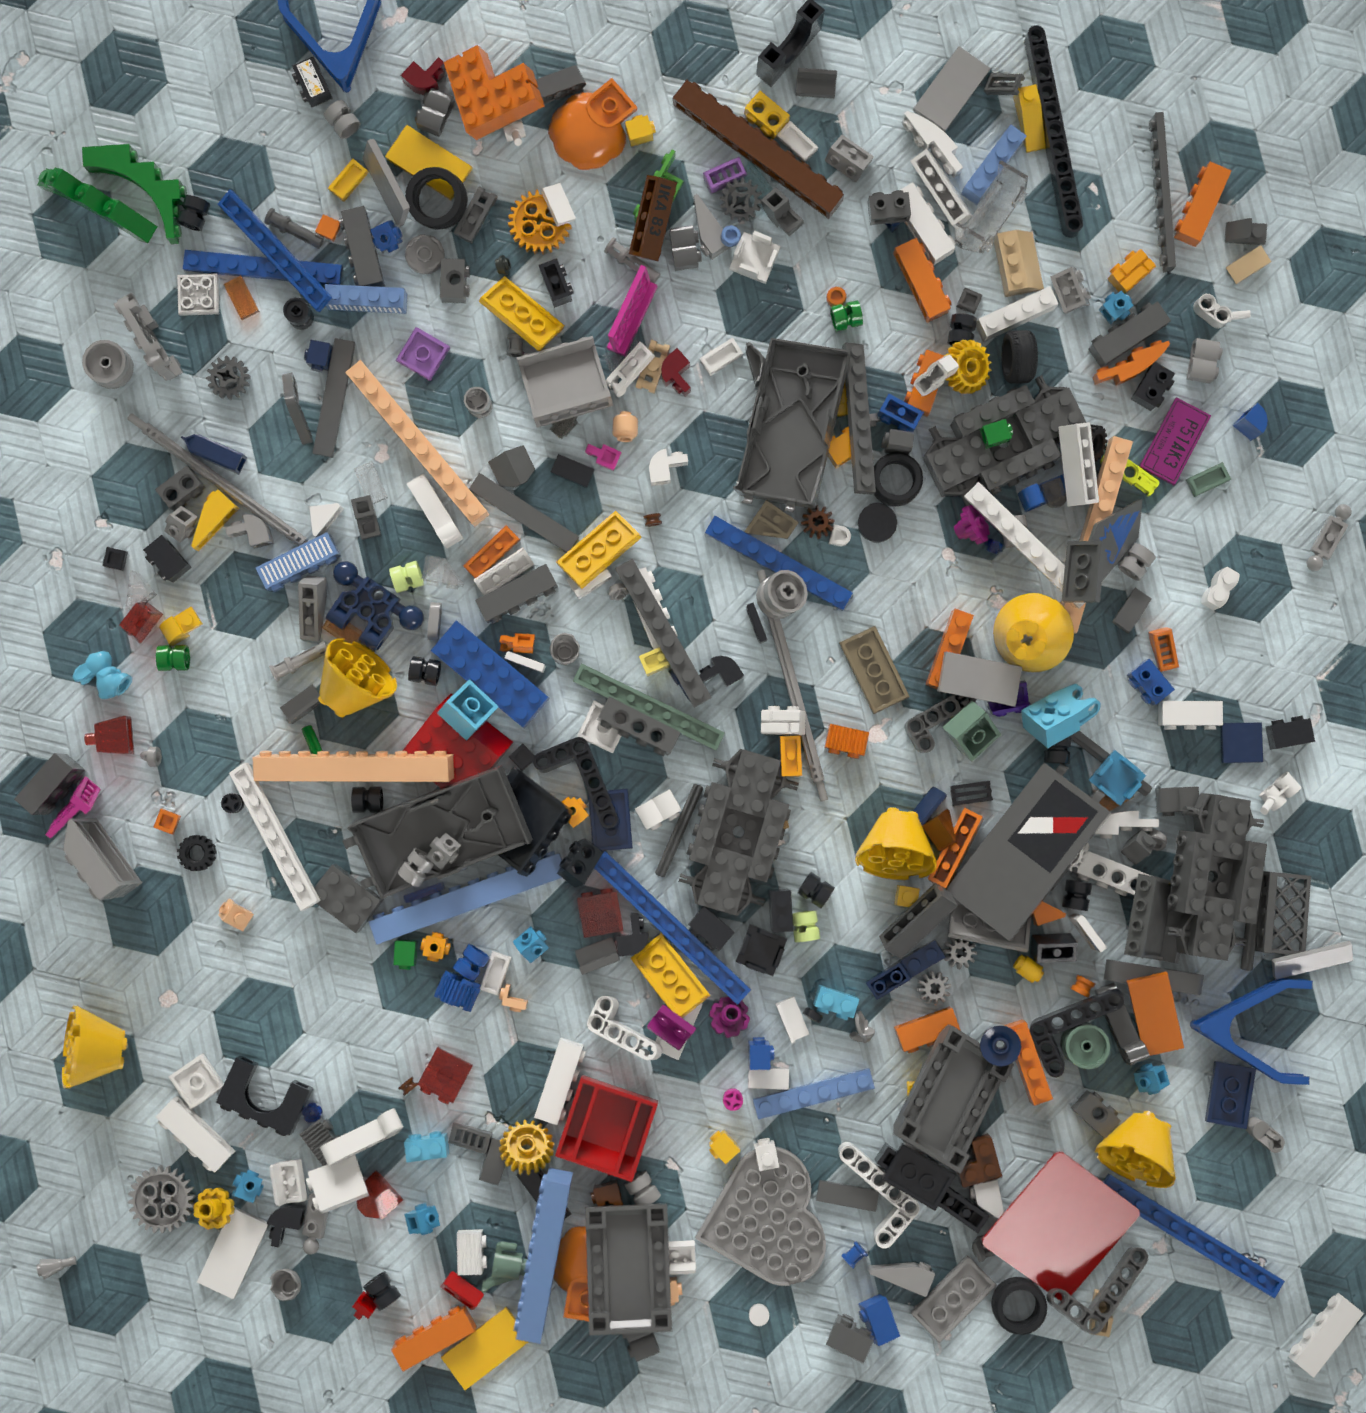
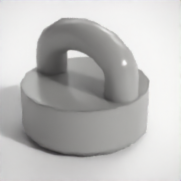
M149 747L148 751L141 752L140 757L147 761L150 767H157L161 763L162 753L159 747Z
M1156 829L1149 832V835L1157 842L1153 850H1163L1167 844V837Z

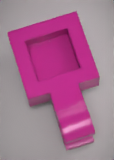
M588 444L585 450L586 454L597 457L596 464L614 471L622 452L603 444L602 449Z

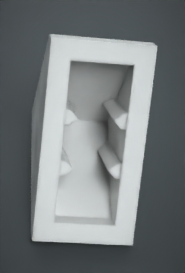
M338 503L309 506L312 534L315 537L324 534L344 508Z

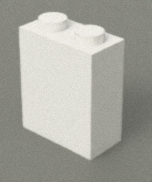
M355 1155L335 1165L328 1166L327 1164L308 1172L309 1178L306 1179L309 1190H314L315 1197L312 1200L315 1209H320L322 1214L369 1196Z

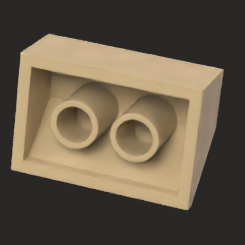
M1012 230L997 233L993 241L1005 297L1044 289L1033 232Z

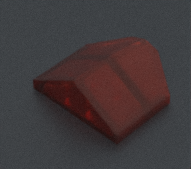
M376 1170L365 1180L369 1196L357 1200V1208L365 1217L384 1219L404 1199Z

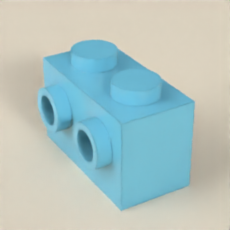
M819 985L813 1004L818 1007L817 1011L825 1014H828L829 1011L837 1013L836 1017L848 1020V1017L854 1018L859 998Z
M441 1131L431 1132L427 1136L413 1134L404 1142L406 1163L445 1158L450 1154L448 1134H441Z

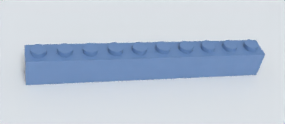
M555 851L546 853L544 859L536 863L535 870L527 877L518 874V871L510 866L505 868V873L498 874V871L486 875V880L480 881L479 878L468 881V886L461 888L460 885L449 888V893L442 895L440 891L429 895L430 900L423 902L421 898L410 902L411 907L404 909L402 905L393 908V913L386 916L384 912L374 915V920L369 921V925L376 945L560 879L562 877L557 872L562 861L561 854H555Z

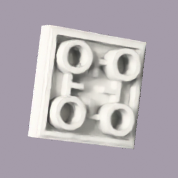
M217 274L177 275L178 314L180 316L219 314V282Z

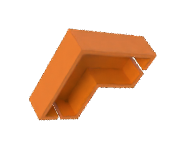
M478 45L462 52L463 57L457 55L444 62L466 133L476 140L545 107L541 93L537 89L538 84L534 72L524 63L495 77L488 53Z

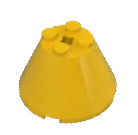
M1027 593L1011 599L1002 607L994 622L993 637L999 654L1008 664L1020 666L1022 671L1043 672L1054 668L1067 656L1074 639V627L1068 611L1060 602L1040 593Z
M337 638L332 640L326 647L318 700L323 705H327L334 710L337 716L343 718L345 715L353 714L391 697L397 689L396 678L392 679L389 673L391 671L390 667L372 650L358 642L348 643L344 642V638Z
M894 807L888 808L887 812L879 816L855 855V863L857 866L859 864L863 866V871L886 879L909 880V876L919 875L920 879L932 874L937 867L936 858L918 818V813L899 811V809Z
M74 1005L72 1009H75V1011L69 1013L63 1046V1057H67L65 1067H62V1085L65 1089L72 1088L118 1069H123L124 1057H121L122 1050H126L127 1047L125 1030Z
M1144 1111L1143 1114L1132 1113L1130 1117L1097 1145L1095 1153H1098V1160L1111 1171L1135 1182V1179L1146 1181V1186L1156 1188L1173 1186L1176 1175L1170 1132L1171 1125L1155 1118L1156 1115L1150 1111Z

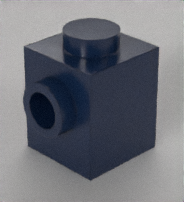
M310 339L309 349L305 350L304 360L311 367V370L316 372L329 371L333 347L330 343Z

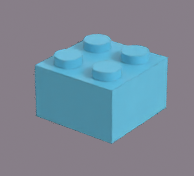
M469 679L445 702L437 714L467 741L499 706Z

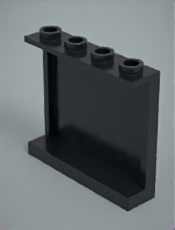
M513 767L507 778L533 839L529 844L498 854V856L515 868L518 874L527 877L535 870L539 859L545 856L551 842L557 839L563 825L569 822L573 810L521 770Z

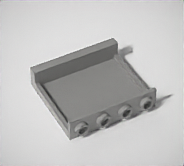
M593 336L583 337L570 343H562L552 348H544L539 352L527 353L517 358L537 428L613 406Z

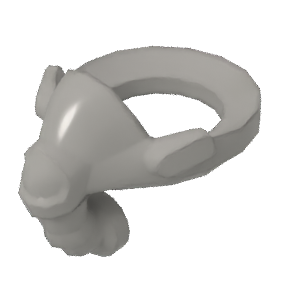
M856 1011L854 1019L857 1032H852L849 1036L857 1042H869L874 1036L875 1031L868 1027V1020L864 1018L863 1013Z

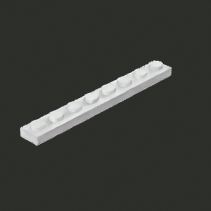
M978 482L964 498L1062 592L1065 565ZM1073 603V604H1074L1077 608H1081L1085 603Z
M245 762L229 774L300 911H305L318 903L320 899L258 781H254L251 766Z

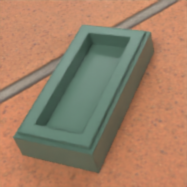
M1221 462L1186 479V482L1193 496L1196 497L1232 479L1224 463Z

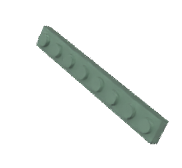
M582 663L573 679V682L606 698L610 696L715 751L725 732Z

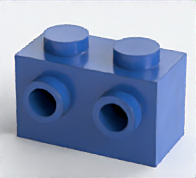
M888 394L877 416L880 417V421L883 423L897 426L898 430L913 432L924 412Z
M1150 658L1144 660L1127 674L1129 684L1134 689L1137 688L1142 694V700L1151 706L1157 705L1175 690Z
M753 1037V1040L748 1041V1065L750 1070H770V1060H774L773 1046H770L769 1041L765 1040V1037Z
M878 1294L858 1304L860 1308L858 1313L861 1321L872 1332L871 1335L875 1336L874 1344L881 1346L900 1337L886 1297Z

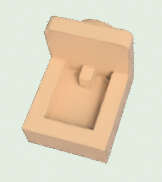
M230 898L219 909V917L222 921L241 931H244L254 915L251 911L239 906Z
M506 984L505 988H501L499 999L502 1000L501 1005L510 1007L509 1010L514 1012L526 1010L528 1000L509 996L511 984Z

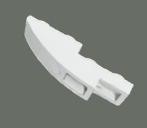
M905 112L902 124L907 132L910 131L916 145L919 148L922 147L923 150L932 148L933 155L941 160L946 173L951 174L953 178L957 177L963 169L954 156L958 148L957 145L943 130L931 121L915 113Z
M1139 811L1111 813L1095 834H1100V838L1112 839V835H1119V827L1120 831H1133V827H1140V830L1143 829L1144 831H1153V827H1159V819H1139Z

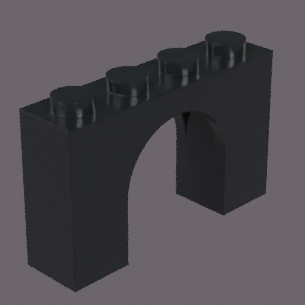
M807 0L797 11L795 24L785 40L778 47L770 42L758 56L756 75L767 85L772 87L820 32L825 9L814 0Z
M241 1055L236 1057L216 1103L220 1104V1108L225 1111L231 1112L233 1110L238 1112V1116L243 1119L249 1120L251 1118L257 1121V1124L261 1127L268 1128L269 1126L276 1129L275 1132L281 1136H290L298 1124L313 1087L294 1080L291 1082L282 1104L277 1109H260L253 1104L249 1097V1084L259 1063Z

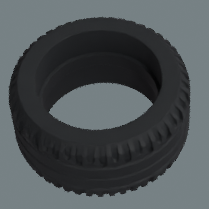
M1029 330L1009 331L1003 339L1001 353L1002 371L1008 383H1029L1036 375L1038 348L1035 335Z
M899 452L889 453L881 457L874 465L876 488L874 496L883 504L903 506L911 502L920 492L923 484V472L918 462L911 456ZM890 464H899L906 467L913 479L911 489L903 495H893L885 491L880 483V473L884 467Z
M1023 1277L1008 1278L1001 1282L993 1293L991 1303L993 1314L1001 1327L1006 1331L1016 1335H1025L1037 1330L1044 1322L1047 1315V1301L1040 1288L1031 1280ZM1017 1290L1028 1291L1035 1298L1033 1313L1022 1321H1012L1003 1313L1005 1299L1009 1294Z

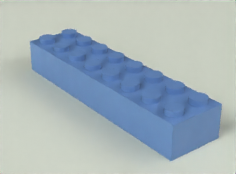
M549 1168L548 1173L543 1174L539 1190V1200L536 1206V1216L532 1228V1238L529 1244V1254L524 1271L525 1276L521 1287V1297L517 1309L518 1314L514 1325V1331L517 1332V1340L541 1343L573 1172Z

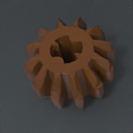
M816 505L814 511L808 508V514L802 515V518L806 521H801V526H807L803 530L804 533L811 531L809 538H812L815 533L816 538L819 540L821 533L827 537V530H833V527L829 524H833L835 520L828 519L831 517L832 512L825 514L826 507L819 511V506ZM819 518L821 519L820 523H823V525L819 524L817 527L812 520L816 521Z

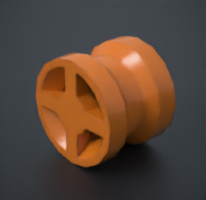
M1077 974V981L1070 989L1089 998L1090 990L1096 984Z

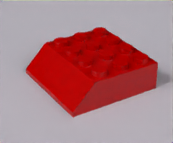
M452 693L436 707L402 750L407 751V754H415L414 752L427 751V754H434L436 751H446L447 754H453L454 779L449 782H434L440 788L494 768L514 743L487 721L466 741L437 714L445 702L453 696Z
M582 1075L555 1156L632 1182L658 1106V1100Z

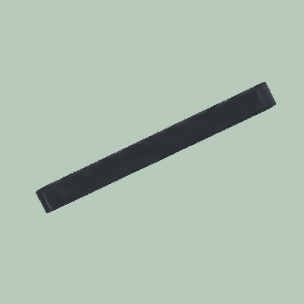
M1034 25L1029 28L1024 44L1032 84L1037 85L1041 102L1045 149L1061 230L1065 237L1073 238L1082 229L1083 219L1045 30L1039 25ZM1031 35L1037 36L1039 40L1032 39ZM1034 54H1040L1042 59L1036 58ZM1038 73H1044L1046 78L1040 77ZM1046 91L1050 94V96L1046 97L1042 94V92ZM1046 110L1052 111L1054 115H1048ZM1049 129H1055L1058 134H1052ZM1053 148H1059L1061 153H1055ZM1057 167H1063L1065 172H1059ZM1062 185L1067 186L1068 189H1069V191H1068V192L1063 191V190L1061 189V186H1062ZM1064 205H1071L1073 210H1067ZM1073 223L1077 229H1070L1068 224Z

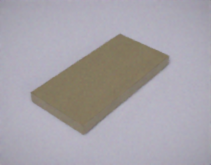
M876 626L839 642L873 714L910 697Z

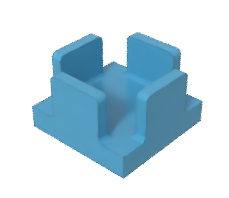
M1113 750L1088 780L1121 806L1126 799L1130 800L1142 786L1141 781L1146 775L1127 758Z

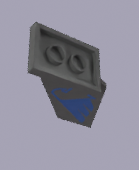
M1138 499L1095 523L1088 541L1067 542L1061 602L1100 603L1102 581L1139 538L1143 499Z

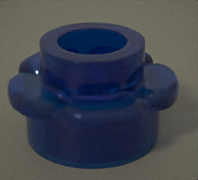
M989 538L988 542L985 543L988 546L986 550L994 554H998V551L1003 552L1004 544Z
M309 1103L302 1110V1115L306 1122H316L321 1118L322 1108L319 1105L317 1106L316 1103Z

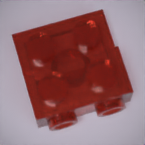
M612 888L600 890L601 894L593 895L592 891L581 893V897L577 898L584 938L624 931L617 891L613 892Z
M437 1047L417 1085L421 1087L420 1091L427 1095H431V1093L438 1095V1100L442 1103H454L473 1064Z

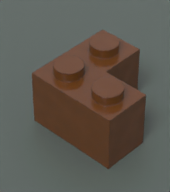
M988 1133L974 1137L970 1145L974 1158L967 1160L961 1174L957 1173L963 1188L1002 1177L992 1137Z

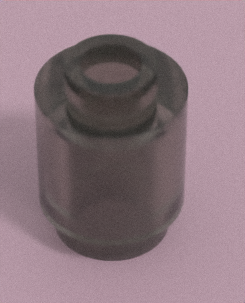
M578 416L552 423L550 430L562 440L578 424L576 420Z

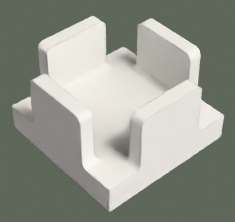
M754 231L751 235L744 232L735 249L729 270L766 284L781 246L772 243V238Z

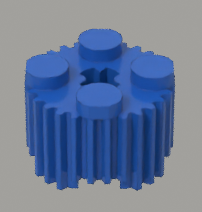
M445 971L434 997L440 998V1001L451 1006L463 1007L462 1010L471 1012L480 992L481 984L466 980L459 974Z

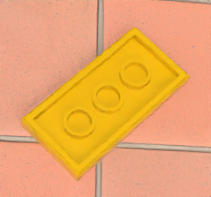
M408 125L405 126L385 156L388 161L412 176L425 168L440 167L452 172L464 183L473 169L472 166ZM433 179L426 183L427 186L450 201L453 199L454 190L447 181Z
M506 276L499 280L479 300L483 306L538 351H541L554 339L565 326Z
M615 511L556 561V563L583 589L642 537Z
M662 933L650 941L642 951L630 958L667 1007L681 1018H684L711 996Z
M507 1306L441 1356L443 1362L464 1390H467L528 1343L527 1341L516 1339L517 1332L514 1331L516 1318Z

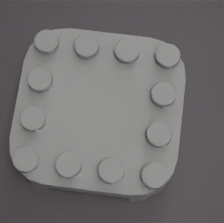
M133 293L117 300L114 306L118 313L122 314L126 319L123 322L129 332L133 331L136 337L133 340L139 349L144 350L146 355L143 358L148 366L152 367L155 372L157 371L160 376H163L165 381L182 374L183 371L180 368L179 361L173 355L168 357L163 346L152 330L159 327V325L152 318L145 305L140 306Z

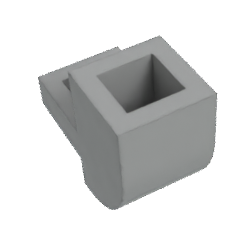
M243 515L245 523L236 521L231 523V526L225 527L227 536L231 538L247 534L250 546L254 549L274 544L268 525L254 515Z

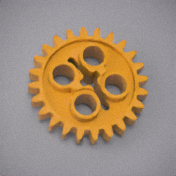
M536 189L535 195L528 191L527 198L521 195L522 202L515 200L517 208L511 207V211L514 214L508 215L509 219L512 220L508 222V226L513 228L510 230V234L515 235L513 238L514 242L520 241V248L526 245V252L533 248L534 254L539 249L542 255H544L545 249H548L550 253H552L553 246L559 249L558 242L565 244L563 236L569 237V232L566 230H572V226L568 223L561 226L552 225L555 224L553 217L547 216L550 210L543 195L539 194L538 189ZM530 208L537 209V212L534 214L527 213ZM540 219H542L543 222H541L540 225H537V222H539ZM526 227L534 228L531 233L524 232ZM546 230L553 231V234L549 237L543 235Z

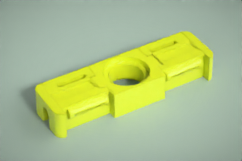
M1128 459L1125 468H1133L1135 475L1129 478L1124 473L1122 479L1131 486L1134 485L1143 493H1147V497L1151 496L1160 482Z

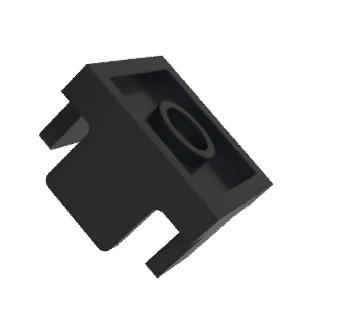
M749 924L735 962L760 973L773 976L784 953L787 938Z

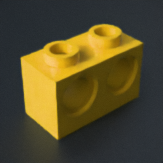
M761 90L744 109L745 119L752 125L756 124L766 137L770 136L772 139H775L776 135L789 122L790 118L786 111ZM759 107L763 111L756 113L753 109ZM776 120L778 124L773 126L768 121Z

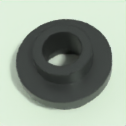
M504 255L495 259L497 272L508 275L509 270H511L510 260Z

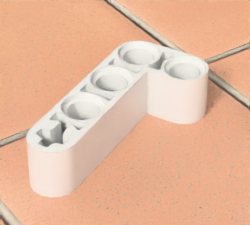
M424 473L408 482L409 489L446 549L464 539Z
M601 996L598 998L587 1021V1027L591 1032L645 1060H657L660 1058L662 1047L659 1043L613 1020L619 1008V1002L615 997ZM607 1000L611 1003L609 1010L604 1008V1003ZM598 1018L602 1021V1026L599 1029L595 1024ZM616 1027L619 1029V1036L617 1038L613 1036V1030ZM633 1036L637 1040L635 1047H632L630 1044V1039ZM643 1047H652L651 1050L654 1051V1053H653V1054H650V1051H648L647 1049H642V1048H643Z
M395 1108L379 1115L376 1120L324 1144L320 1149L328 1166H332L398 1134L403 1129V1125Z

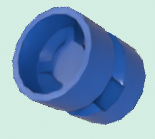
M468 944L463 951L464 957L459 958L453 968L459 974L474 982L481 972L480 967H484L490 957L474 945Z

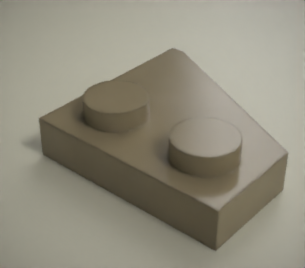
M766 500L744 532L788 539L799 522Z

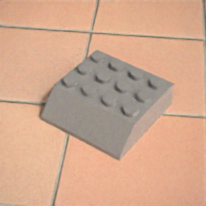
M71 818L68 820L63 851L66 853L65 858L70 865H74L78 870V877L81 881L88 884L90 887L89 892L95 899L106 900L124 897L142 884V881L97 818Z

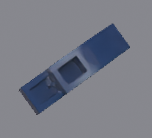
M934 939L893 963L867 981L866 984L876 1000L910 981L912 977L946 958V955Z

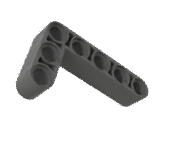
M1129 1248L1088 1308L1066 1291L1058 1288L1048 1291L1046 1295L1047 1302L1084 1332L1098 1334L1148 1262V1253L1143 1248ZM1135 1251H1138L1141 1255L1138 1262H1135L1133 1259ZM1124 1268L1129 1270L1127 1279L1122 1277V1270ZM1115 1284L1118 1292L1115 1296H1112L1110 1288ZM1059 1292L1062 1296V1300L1060 1303L1056 1304L1053 1300V1297L1056 1293ZM1104 1301L1106 1303V1311L1101 1313L1099 1311V1304ZM1076 1305L1078 1307V1314L1072 1317L1070 1309ZM1093 1318V1320L1095 1321V1326L1093 1329L1089 1330L1087 1327V1322L1089 1319Z

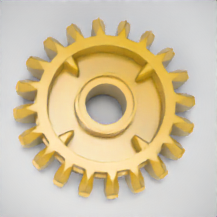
M961 340L952 344V347L947 349L948 354L943 356L951 355L959 367L955 374L945 379L949 381L948 386L953 387V391L961 394H972L975 391L981 390V387L986 385L985 380L990 379L988 372L992 371L989 368V364L992 362L988 361L990 354L985 353L986 348L981 347V343L973 340Z
M524 1120L523 1125L516 1122V1128L509 1126V1132L504 1131V1138L500 1139L502 1146L499 1147V1152L502 1153L501 1159L506 1160L505 1166L511 1165L512 1172L519 1169L520 1175L523 1173V1170H526L527 1175H529L531 1170L537 1173L538 1167L544 1169L545 1163H550V1156L554 1154V1150H552L554 1148L553 1136L548 1134V1129H542L541 1123L535 1126L534 1120L531 1121V1124H527V1121ZM530 1145L532 1148L525 1150L522 1146Z

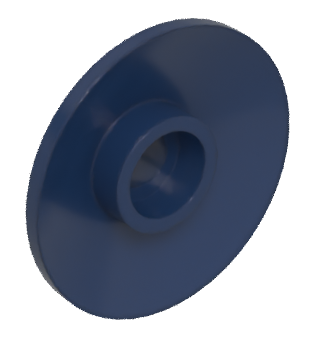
M998 1025L989 1028L983 1034L980 1041V1049L983 1057L989 1063L996 1066H1006L1018 1058L1021 1052V1041L1013 1029ZM998 1041H1003L1004 1045L1002 1047H998L996 1043Z

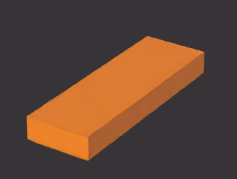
M506 525L463 566L474 578H477L492 568L520 539Z

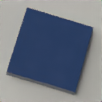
M1262 722L1223 723L1220 726L1222 763L1263 762Z

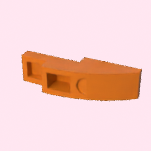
M1159 340L1151 343L1148 348L1143 349V346L1131 350L1132 353L1127 357V360L1116 363V367L1109 369L1108 366L1098 369L1097 373L1092 377L1094 384L1114 379L1117 386L1135 378L1149 368L1170 345L1169 341L1162 343Z

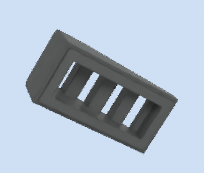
M453 1122L448 1143L487 1154L493 1132ZM460 1129V1138L456 1140L457 1130ZM465 1131L469 1132L467 1142L463 1141ZM476 1134L475 1143L471 1144L472 1136ZM480 1136L484 1137L482 1146L478 1145Z

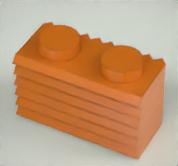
M829 724L824 748H827L828 753L839 755L841 751L848 753L847 757L859 759V756L865 755L869 732Z

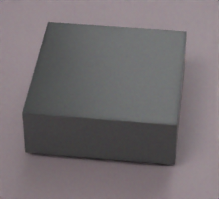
M964 287L956 307L975 314L982 294Z

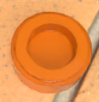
M841 287L831 288L826 296L827 303L830 306L844 305L846 301L844 289Z

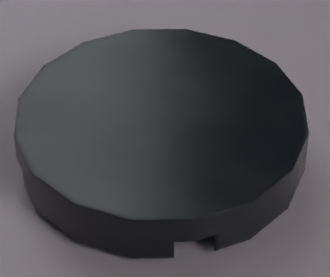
M870 504L859 515L857 522L858 530L866 540L874 543L885 542L896 531V514L886 504Z

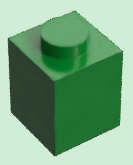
M1006 419L982 426L980 433L985 448L997 446L1011 440L1013 430L1010 423L1007 424Z
M396 940L393 965H399L398 969L410 970L411 966H415L418 941Z

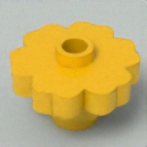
M221 1187L215 1189L208 1188L199 1193V1202L194 1203L193 1206L194 1216L199 1218V1225L207 1230L214 1227L216 1229L223 1228L230 1222L229 1215L235 1212L234 1200L229 1199V1192Z

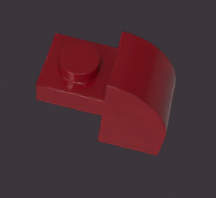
M439 57L426 71L413 61L400 76L403 83L413 92L425 95L426 92L429 93L431 88L439 90L437 80H441L444 77L446 68L444 61Z
M678 348L664 359L661 367V376L666 387L673 383V389L678 394L682 393L686 397L691 392V387L681 377V374L690 367V362Z

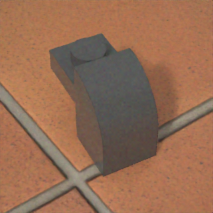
M776 187L761 199L763 209L769 219L788 236H791L804 224L803 219L790 207L789 199Z

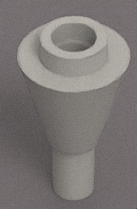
M76 1256L63 1260L40 1259V1264H37L39 1277L42 1276L43 1279H46L65 1267L76 1265Z

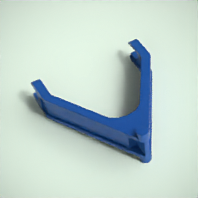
M278 0L279 10L286 24L335 80L342 91L348 93L351 90L353 78L380 9L381 0H367L351 44L339 52L323 50L290 12L289 1Z
M1292 978L1275 979L1190 1022L1191 1029L1213 1041L1269 1078L1283 1084L1309 1085L1310 1076L1296 1073H1280L1236 1045L1231 1038L1230 1026L1234 1017L1246 1009L1287 988L1313 989V981Z

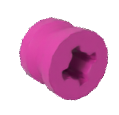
M728 1089L723 1095V1103L728 1110L736 1111L743 1104L742 1094L737 1089Z

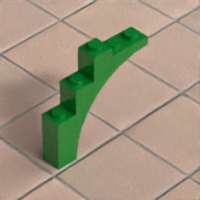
M130 144L82 147L83 167L89 173H105L121 177L144 190L159 209L164 222L166 239L171 244H179V237L182 236V231L177 222L180 214V208L177 205L183 204L184 198L187 195L186 186L179 179L162 180L161 168L154 161L138 162L137 151Z
M56 167L54 169L46 168L38 177L39 182L37 186L43 190L57 194L82 206L141 242L149 243L158 227L121 201L108 197L91 184L81 182L63 169Z

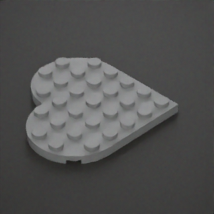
M776 1147L779 1168L759 1171L756 1151L752 1150L734 1168L698 1230L695 1239L769 1283L779 1286L802 1283L819 1269L826 1251L823 1228L816 1216L806 1209L811 1197V1181L808 1171L795 1154L780 1147Z

